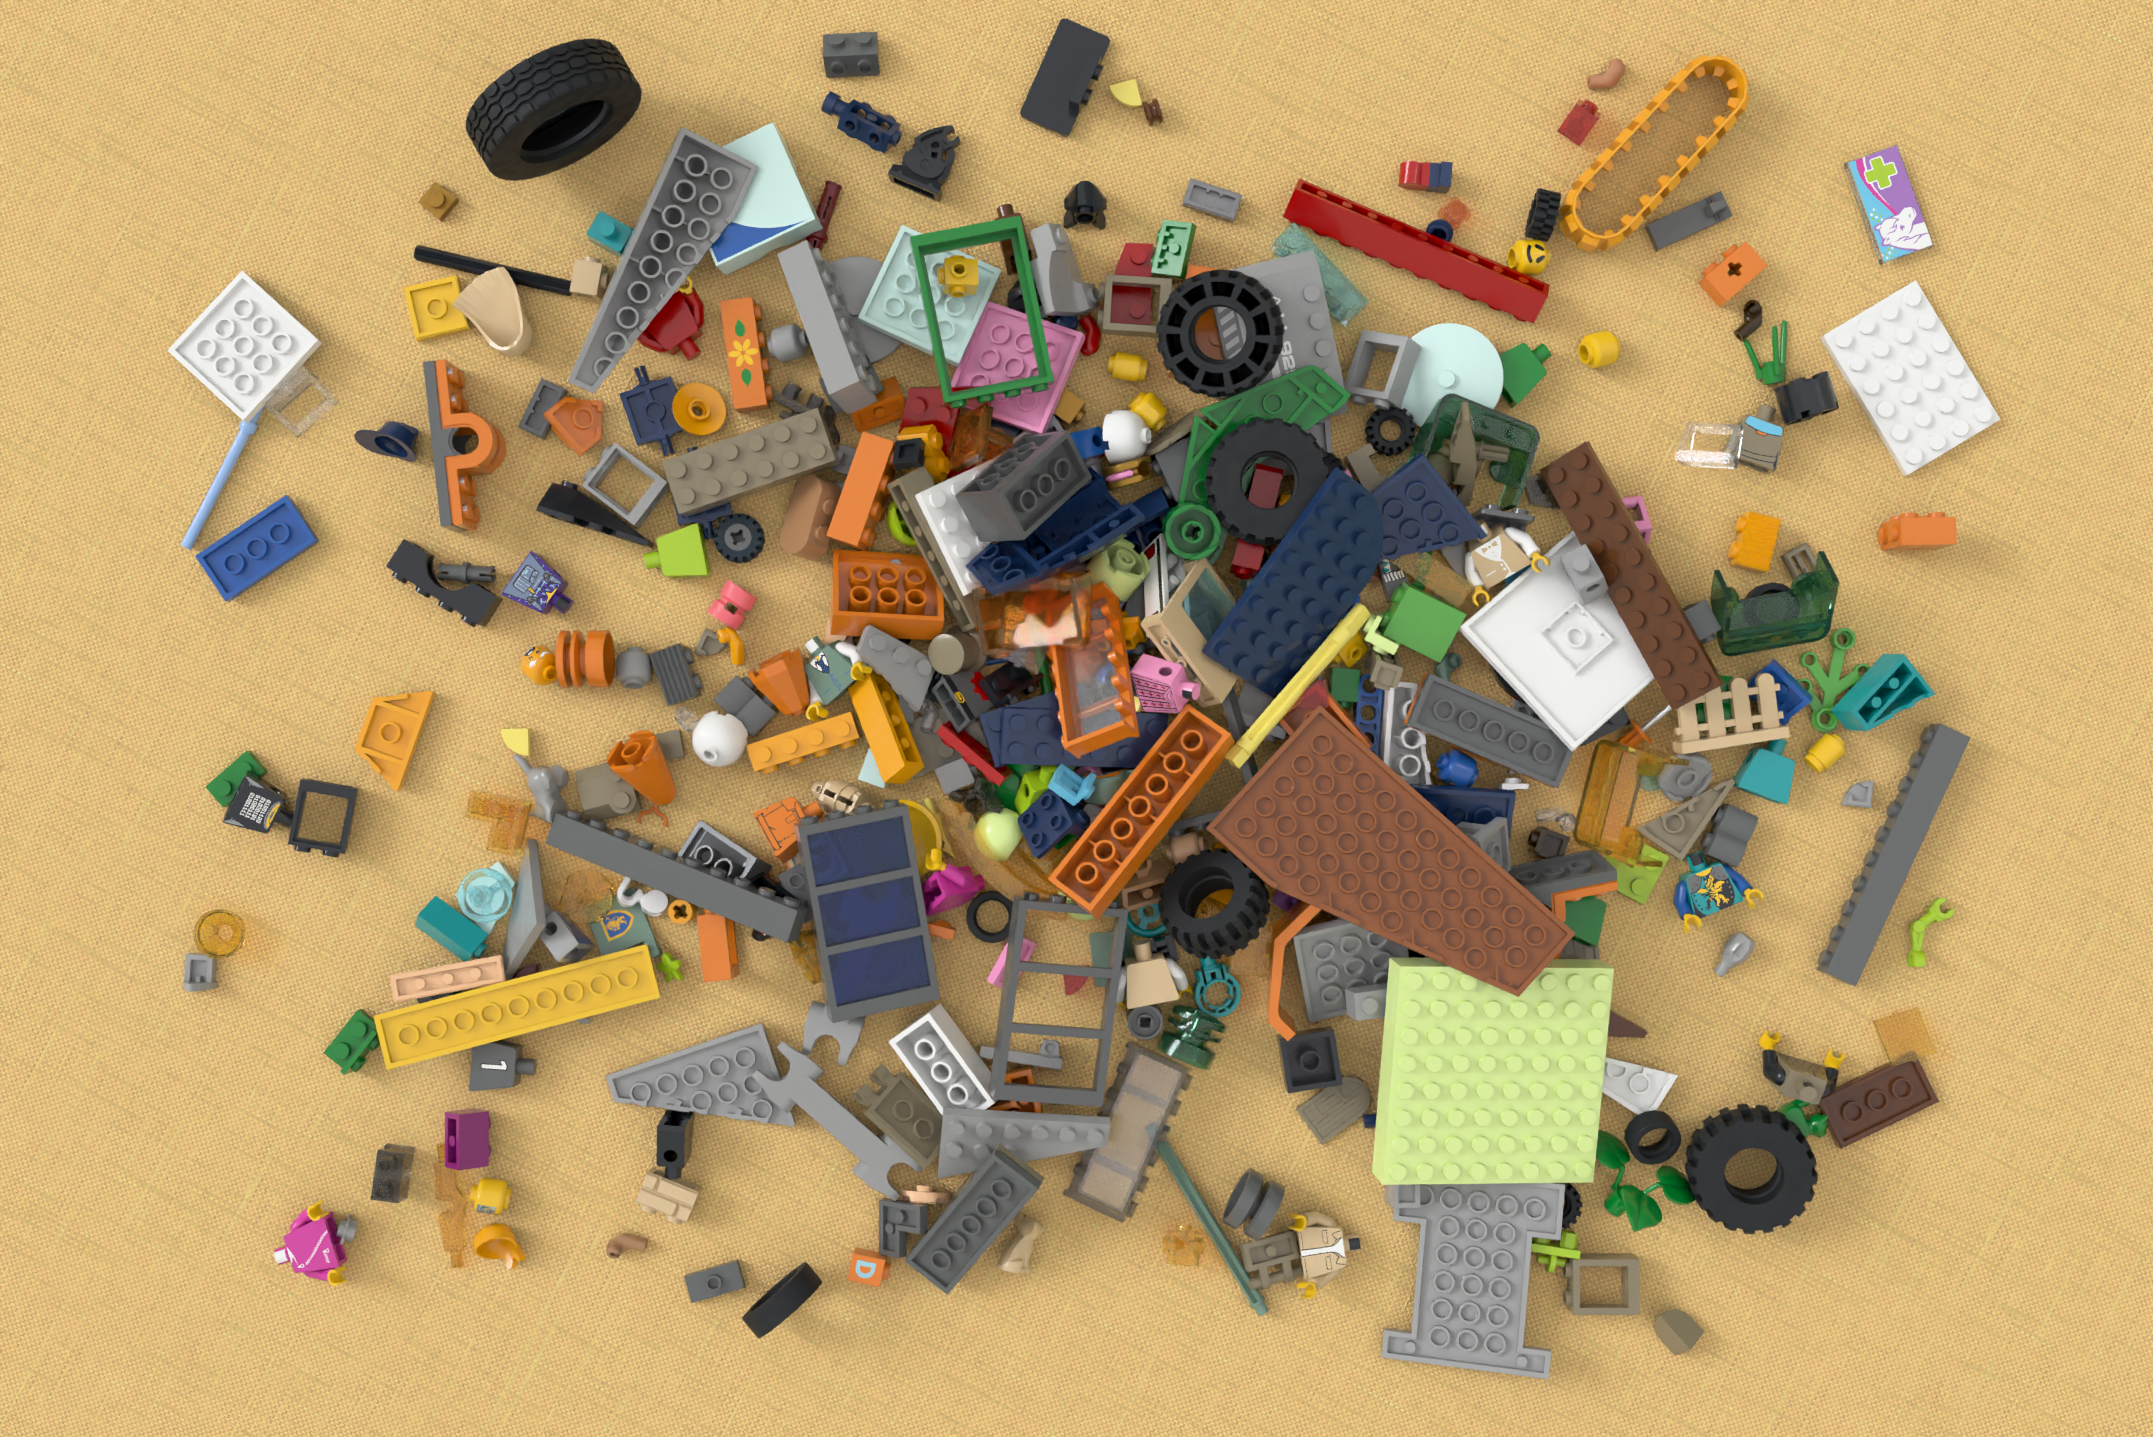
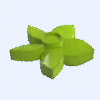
M664 952L661 958L662 962L656 965L659 971L666 972L667 983L673 980L674 977L682 981L684 978L678 970L682 966V961L674 960L671 954Z

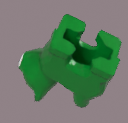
M1795 1099L1780 1107L1778 1111L1784 1114L1787 1120L1793 1121L1805 1138L1809 1135L1821 1138L1826 1134L1828 1125L1827 1115L1817 1112L1810 1115L1806 1120L1801 1108L1811 1103Z

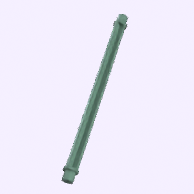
M1156 1122L1150 1123L1145 1127L1150 1136V1142H1153L1250 1302V1307L1255 1309L1258 1316L1265 1314L1269 1308L1264 1302V1296H1261L1258 1289L1250 1290L1248 1279H1251L1164 1136L1163 1130L1159 1129Z

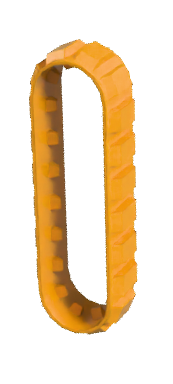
M1720 54L1714 57L1700 56L1690 61L1684 70L1681 69L1664 89L1645 107L1646 109H1643L1628 125L1627 129L1625 128L1611 143L1609 149L1606 148L1590 168L1572 185L1573 190L1570 189L1565 194L1559 209L1563 214L1562 221L1559 224L1565 237L1570 238L1576 243L1575 247L1590 253L1594 249L1599 248L1605 252L1618 246L1624 241V237L1628 238L1644 221V218L1651 214L1663 201L1662 198H1665L1682 181L1681 179L1698 164L1700 159L1719 141L1718 139L1728 132L1737 122L1736 118L1745 112L1750 95L1747 93L1750 83L1744 70L1740 69L1733 62V59ZM1705 74H1709L1722 80L1730 93V98L1726 105L1730 108V112L1726 118L1718 115L1712 121L1716 130L1708 138L1699 135L1694 140L1698 149L1689 158L1682 154L1675 161L1679 169L1671 178L1663 174L1657 180L1661 188L1652 198L1644 194L1638 200L1642 206L1641 210L1634 217L1625 214L1620 219L1624 227L1622 230L1615 234L1609 229L1603 232V236L1596 235V232L1586 230L1582 226L1580 217H1577L1576 210H1579L1582 203L1577 199V196L1582 189L1588 192L1593 190L1596 185L1592 178L1599 170L1602 169L1609 172L1614 167L1610 160L1619 149L1627 153L1633 147L1629 141L1630 137L1637 130L1646 133L1651 128L1647 119L1656 110L1665 113L1670 107L1666 99L1674 91L1683 94L1688 88L1685 80L1690 76L1694 75L1698 79L1705 76Z

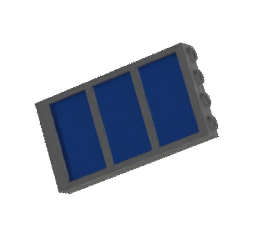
M898 799L883 801V806L872 808L871 804L857 806L854 812L845 813L844 810L828 812V817L820 819L817 818V815L800 818V823L794 824L827 1016L832 1023L940 999L908 805L899 802Z

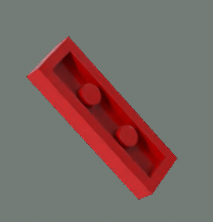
M950 720L944 723L936 732L946 746L957 750L962 755L963 760L982 771L983 776L989 782L1000 786L1013 774L1014 771L1007 765L995 769L990 751L965 730L958 733Z

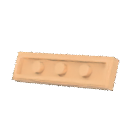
M503 955L390 975L394 1003L507 981Z

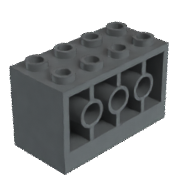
M1068 430L1023 435L958 492L955 497L980 542L1025 540L1085 485L1092 476Z

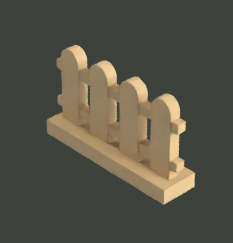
M1768 673L1758 674L1755 678V687L1749 688L1745 679L1734 677L1729 681V691L1721 692V688L1718 687L1678 708L1679 727H1674L1675 735H1680L1681 740L1672 741L1673 751L1687 754L1790 737L1789 726L1779 724V719L1784 718L1783 711H1778L1775 691L1780 690V684L1774 683L1773 676ZM1749 695H1757L1759 711L1757 715H1751ZM1730 698L1732 719L1724 720L1722 699ZM1703 703L1706 723L1698 724L1695 704ZM1760 722V727L1753 728L1752 723ZM1733 726L1734 731L1726 732L1725 727ZM1707 730L1706 736L1699 737V731Z

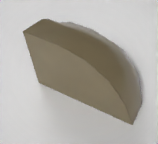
M1676 1309L1663 1312L1655 1320L1654 1327L1657 1335L1674 1355L1691 1350L1704 1333V1330L1689 1315Z

